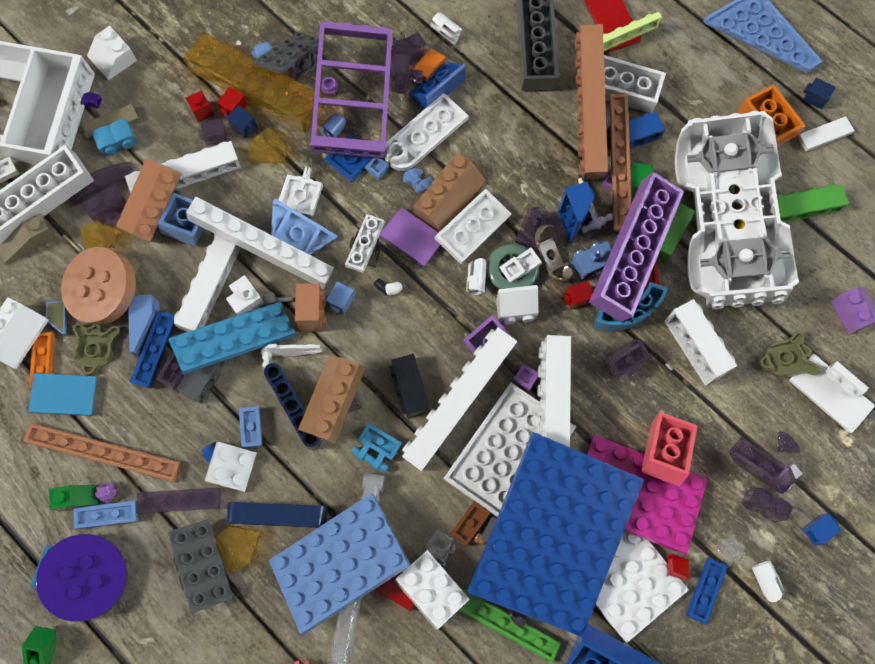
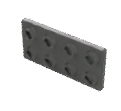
M296 32L293 36L253 61L254 65L279 74L288 70L289 81L296 82L317 67L315 50L318 49L319 38L304 34L303 32Z
M209 519L169 531L168 536L173 550L172 558L183 596L186 595L190 612L195 613L231 600L233 596Z

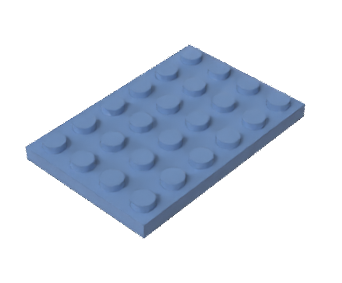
M372 493L269 560L301 635L307 634L411 566L375 495Z

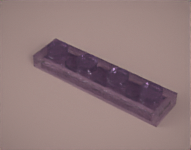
M203 488L137 492V513L220 509L221 489Z

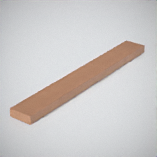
M609 94L613 231H620L632 204L628 94Z
M30 423L23 442L175 483L182 466L181 462Z

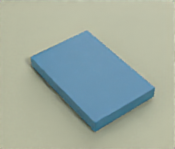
M34 373L28 412L92 416L97 377Z

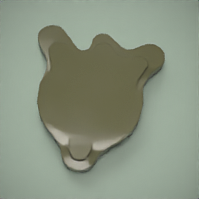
M81 323L73 325L72 329L76 335L73 355L82 367V372L85 375H94L99 369L110 362L114 353V343L122 333L120 327L112 326L107 331L102 332V327L96 324L88 328Z
M796 331L787 340H780L771 344L765 356L759 361V366L763 370L770 371L776 376L784 378L794 377L802 373L816 376L820 372L819 365L807 360V357H810L813 351L804 344L805 335L801 331Z

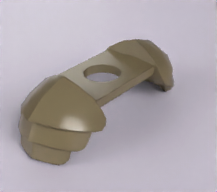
M553 225L541 226L536 231L535 243L546 265L548 274L557 282H566L573 277L574 272L568 262L563 263L553 240L557 237L556 230ZM548 250H552L554 252L553 260H549L547 258L546 254Z

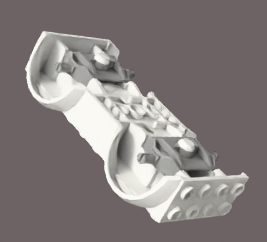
M751 111L744 114L733 113L728 116L716 115L711 118H694L689 120L682 128L677 141L675 173L678 185L693 194L697 232L692 236L687 256L688 278L692 290L705 297L707 308L712 307V309H721L724 306L731 305L737 308L744 306V304L759 306L763 305L764 302H772V304L783 303L787 300L792 289L799 284L790 225L781 221L775 182L782 177L773 118L765 111ZM737 185L740 188V192L738 194H731L729 187ZM738 202L742 205V208L736 210L732 207V204ZM736 220H742L745 223V227L743 229H736L733 223Z

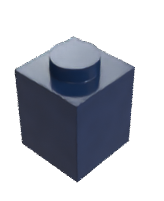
M815 78L812 84L808 83L803 91L805 96L802 100L822 109L829 101L835 86Z
M239 105L226 117L229 126L243 138L253 134L257 128L254 117Z

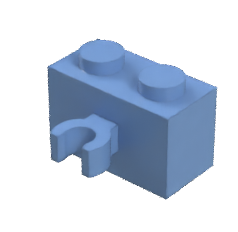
M608 241L604 243L597 242L590 249H581L574 254L571 263L581 281L603 271L612 250Z

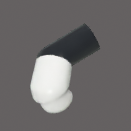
M380 278L374 282V286L386 296L396 295L402 290L400 282L386 284Z

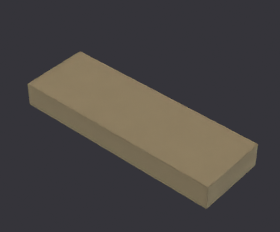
M133 104L82 123V127L87 139L92 141L94 140L92 132L100 127L109 126L120 119H127L130 125L140 120Z

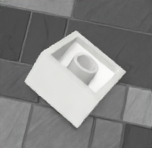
M111 26L95 35L87 55L108 81L137 61L129 46Z
M538 286L499 289L496 299L499 322L509 325L521 320L523 322L534 321L539 313Z

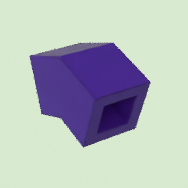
M87 92L83 93L80 103L85 105L84 109L89 107L99 108L102 98L99 94Z

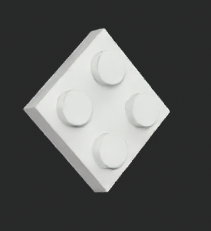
M217 442L205 481L245 492L256 453Z

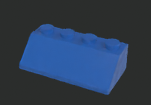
M586 624L581 637L578 636L565 664L660 663L597 628Z

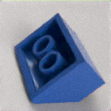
M588 182L566 187L558 209L559 217L570 244L577 237L595 198L594 191L589 187Z

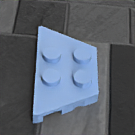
M277 199L273 200L272 236L309 255L337 238L336 234Z

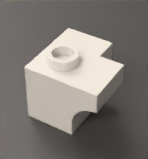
M245 275L229 285L233 294L227 297L226 300L237 315L256 310L264 305L263 300Z

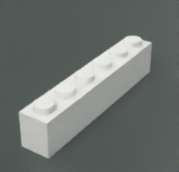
M231 141L222 142L217 146L204 148L199 152L189 153L183 157L170 159L162 163V165L182 174L176 189L241 168ZM134 171L125 176L130 193L140 171Z
M214 234L212 244L207 247L206 257L204 261L200 262L198 273L191 281V288L188 294L183 297V305L174 316V324L178 329L189 332L205 326L241 249L240 246Z

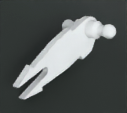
M582 178L578 179L579 184L584 183ZM592 202L589 211L593 220L588 225L583 226L581 231L587 233L591 229H601L607 221L613 220V214L609 213L605 217H599Z
M270 344L261 349L262 359H264L262 366L265 368L270 364L269 361L274 356L289 357L316 354L322 352V348L320 349V345Z

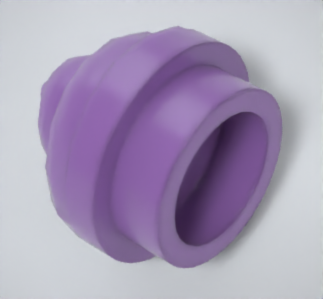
M104 483L96 487L95 495L102 502L110 504L117 490L113 483Z

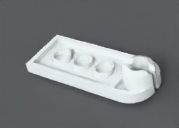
M443 93L386 142L385 161L398 171H407L413 168L466 122L469 115Z

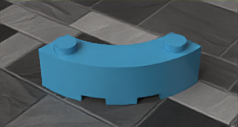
M649 282L644 289L634 315L622 322L599 309L593 329L622 331L639 325L653 314L663 301L668 288Z

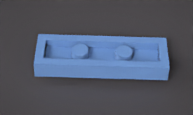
M138 501L74 508V529L138 522Z

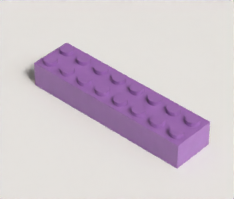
M652 172L641 181L589 303L620 322L634 315L683 196V190L655 172Z

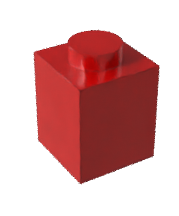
M231 87L225 91L217 102L220 113L224 117H227L238 105L242 109L247 106L245 96Z
M202 90L185 98L198 123L214 115Z
M589 281L566 288L563 298L565 304L569 305L570 310L591 304L589 301L593 291Z

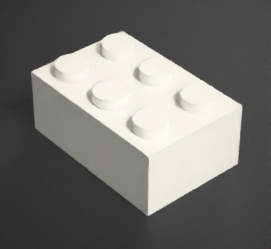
M428 550L395 579L398 586L436 630L470 600Z

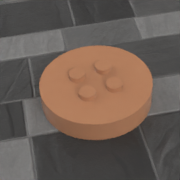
M104 247L88 248L75 256L66 268L61 285L64 306L79 321L96 325L111 323L126 312L133 300L136 288L135 272L131 263L124 255Z

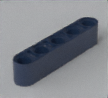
M268 364L264 369V375L301 441L310 450L318 449L322 444L321 438L317 437V441L314 444H308L307 439L312 435L298 430V422L303 419L306 410L285 373L278 364ZM278 370L279 373L276 377H270L272 371ZM283 386H287L288 391L284 394H280V388ZM291 403H298V406L295 410H288V407Z
M228 502L226 523L319 528L326 523L327 507Z

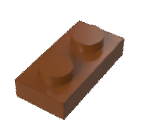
M474 500L450 534L467 546L490 515V512Z

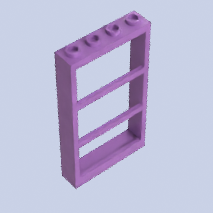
M320 21L311 152L384 158L393 29ZM324 34L387 41L386 66L322 60ZM321 67L385 73L383 104L320 98ZM319 104L383 110L381 142L316 136Z

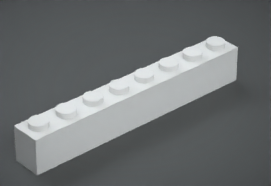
M198 197L194 198L186 212L189 221L310 283H320L322 289L325 288L333 273L334 267Z
M499 327L496 330L491 329L485 338L488 340L484 347L480 345L474 352L475 359L472 363L468 361L463 367L462 371L464 374L460 379L456 377L450 385L452 390L449 394L444 393L439 399L438 403L441 405L437 410H431L426 417L429 421L425 426L420 425L414 433L417 436L413 442L408 441L402 449L405 452L402 457L420 471L424 469L517 343L514 338Z

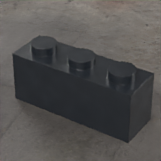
M414 353L391 359L392 366H389L392 378L396 377L397 384L394 387L397 396L401 395L403 401L399 403L402 414H406L407 419L430 413L429 403Z

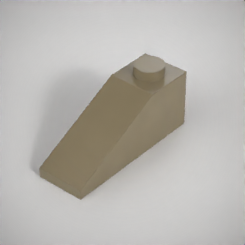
M39 214L22 223L0 245V256L4 263L8 264L52 241L57 236L50 223Z

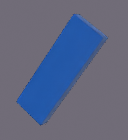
M706 557L685 614L686 616L707 625L725 576L727 565Z

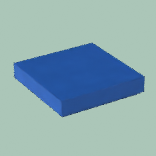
M349 134L345 137L347 139H354ZM329 153L324 159L327 164L352 183L365 170V166L373 157Z

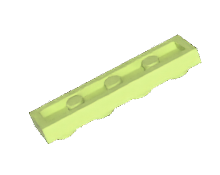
M659 12L648 14L643 19L634 20L627 26L618 27L611 33L603 34L604 51L658 28L662 19Z

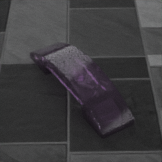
M132 162L114 164L90 173L94 181L67 200L70 208L88 201V196L119 182L122 185L126 184L125 176L136 171Z

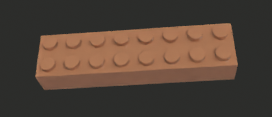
M603 24L580 25L579 32H576L574 44L575 50H577L575 68H579L576 75V86H579L576 93V103L580 104L577 110V121H580L577 137L581 139L578 146V157L582 159L579 164V175H582V180H603L608 172Z

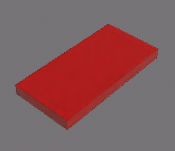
M584 0L594 23L603 24V34L611 33L618 27L627 26L632 22L623 0ZM637 36L608 49V52L640 43L641 37Z

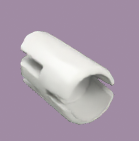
M437 13L432 18L435 24L431 22V27L452 44H456L463 29L443 13Z
M483 258L468 263L466 286L467 293L481 295L485 293L486 261Z
M765 561L753 566L752 570L767 600L770 602L780 600L784 595V588L772 562Z

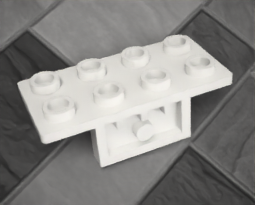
M812 354L807 360L819 365L820 372L816 376L805 373L791 377L789 381L847 432H854L875 407L871 401L862 395L869 388L838 361L828 366L818 356Z

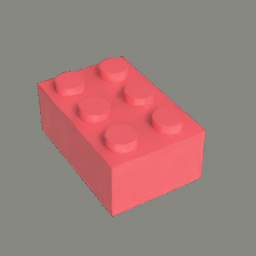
M659 412L651 423L641 472L680 486L689 475L698 425Z

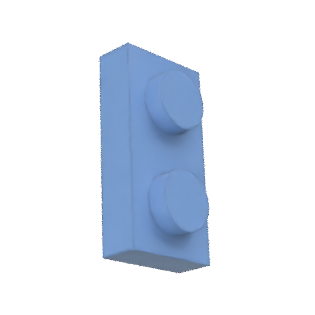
M260 407L239 408L241 447L244 449L263 446Z

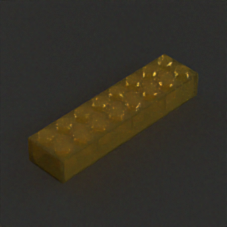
M203 32L183 57L188 70L225 90L229 87L235 89L245 96L247 102L306 133L312 125L314 90L284 74L255 66L253 61L256 59ZM322 104L318 106V115L324 108Z

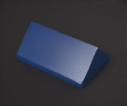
M445 62L427 82L423 81L408 95L421 108H427L443 93L448 95L464 81L465 65L463 63Z

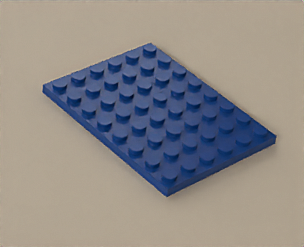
M532 432L468 592L581 637L592 615L644 479Z

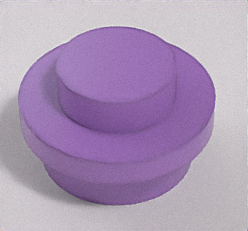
M326 77L321 82V90L327 95H332L337 92L338 83L334 78Z

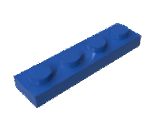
M161 311L157 312L130 383L151 389L169 343V338L175 327V315Z

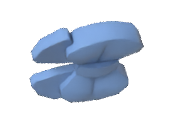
M413 168L405 172L403 182L412 184L415 192L422 194L432 184L433 179L428 177L421 180L420 177L423 170Z

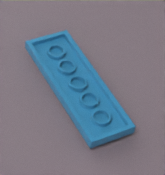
M277 302L169 338V343L184 375L294 337L295 331L281 302Z

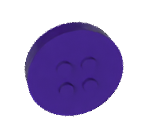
M92 534L70 536L55 544L41 560L36 575L37 594L43 606L60 619L75 622L90 620L106 613L122 596L127 583V564L120 549L106 538Z

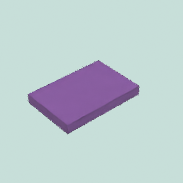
M402 207L380 233L382 239L423 268L441 247L434 239L439 232Z

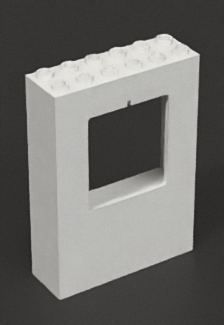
M0 41V78L20 82L4 134L0 135V158L5 159L10 156L13 161L37 165L64 145L72 150L85 107L84 104L81 105L80 103L83 93L90 91L95 75L81 55Z

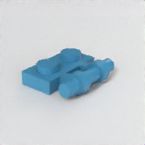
M368 423L358 439L359 442L364 444L362 449L354 446L351 453L356 455L358 460H364L371 464L373 469H379L385 473L389 466L383 463L384 458L386 457L392 461L402 443ZM370 448L379 453L377 458L368 454Z

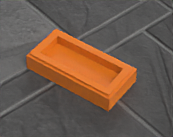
M430 49L412 69V74L427 82L443 64L446 56Z

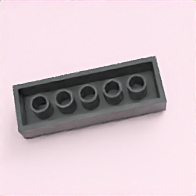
M516 0L522 91L557 90L559 66L553 0Z

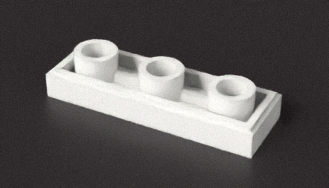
M366 214L345 267L364 273L385 221L383 219Z

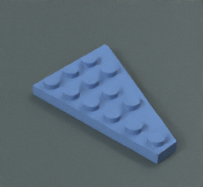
M734 0L706 16L703 21L706 25L805 73L820 66L823 62L769 0Z

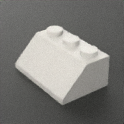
M8 297L0 308V361L17 369L49 320Z

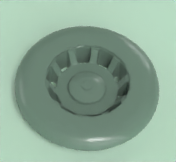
M507 244L497 248L491 254L487 263V272L491 282L497 288L506 289L532 286L536 282L539 275V266L526 274V276L511 283L503 272L499 271L501 270L499 267L502 266L501 262L505 264L514 256L518 257L528 248L519 244Z

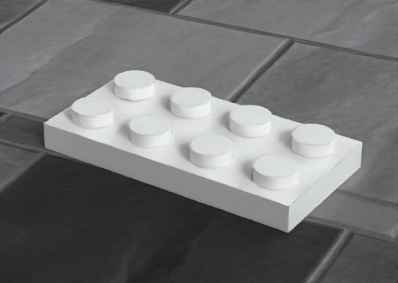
M485 189L446 225L434 239L462 264L512 214Z

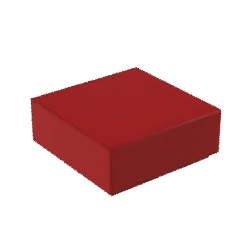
M675 554L668 555L669 575L684 581L690 579L689 559Z

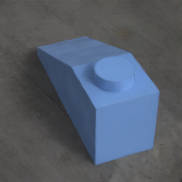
M151 294L134 296L128 307L130 353L135 357H140L156 314L160 311L159 301Z

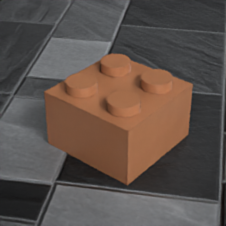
M296 283L295 322L300 332H323V326L327 324V316L324 312V307H327V296H325V290L321 289L320 283Z

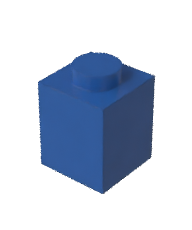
M828 513L817 516L801 528L814 546L823 545L841 531L837 520Z

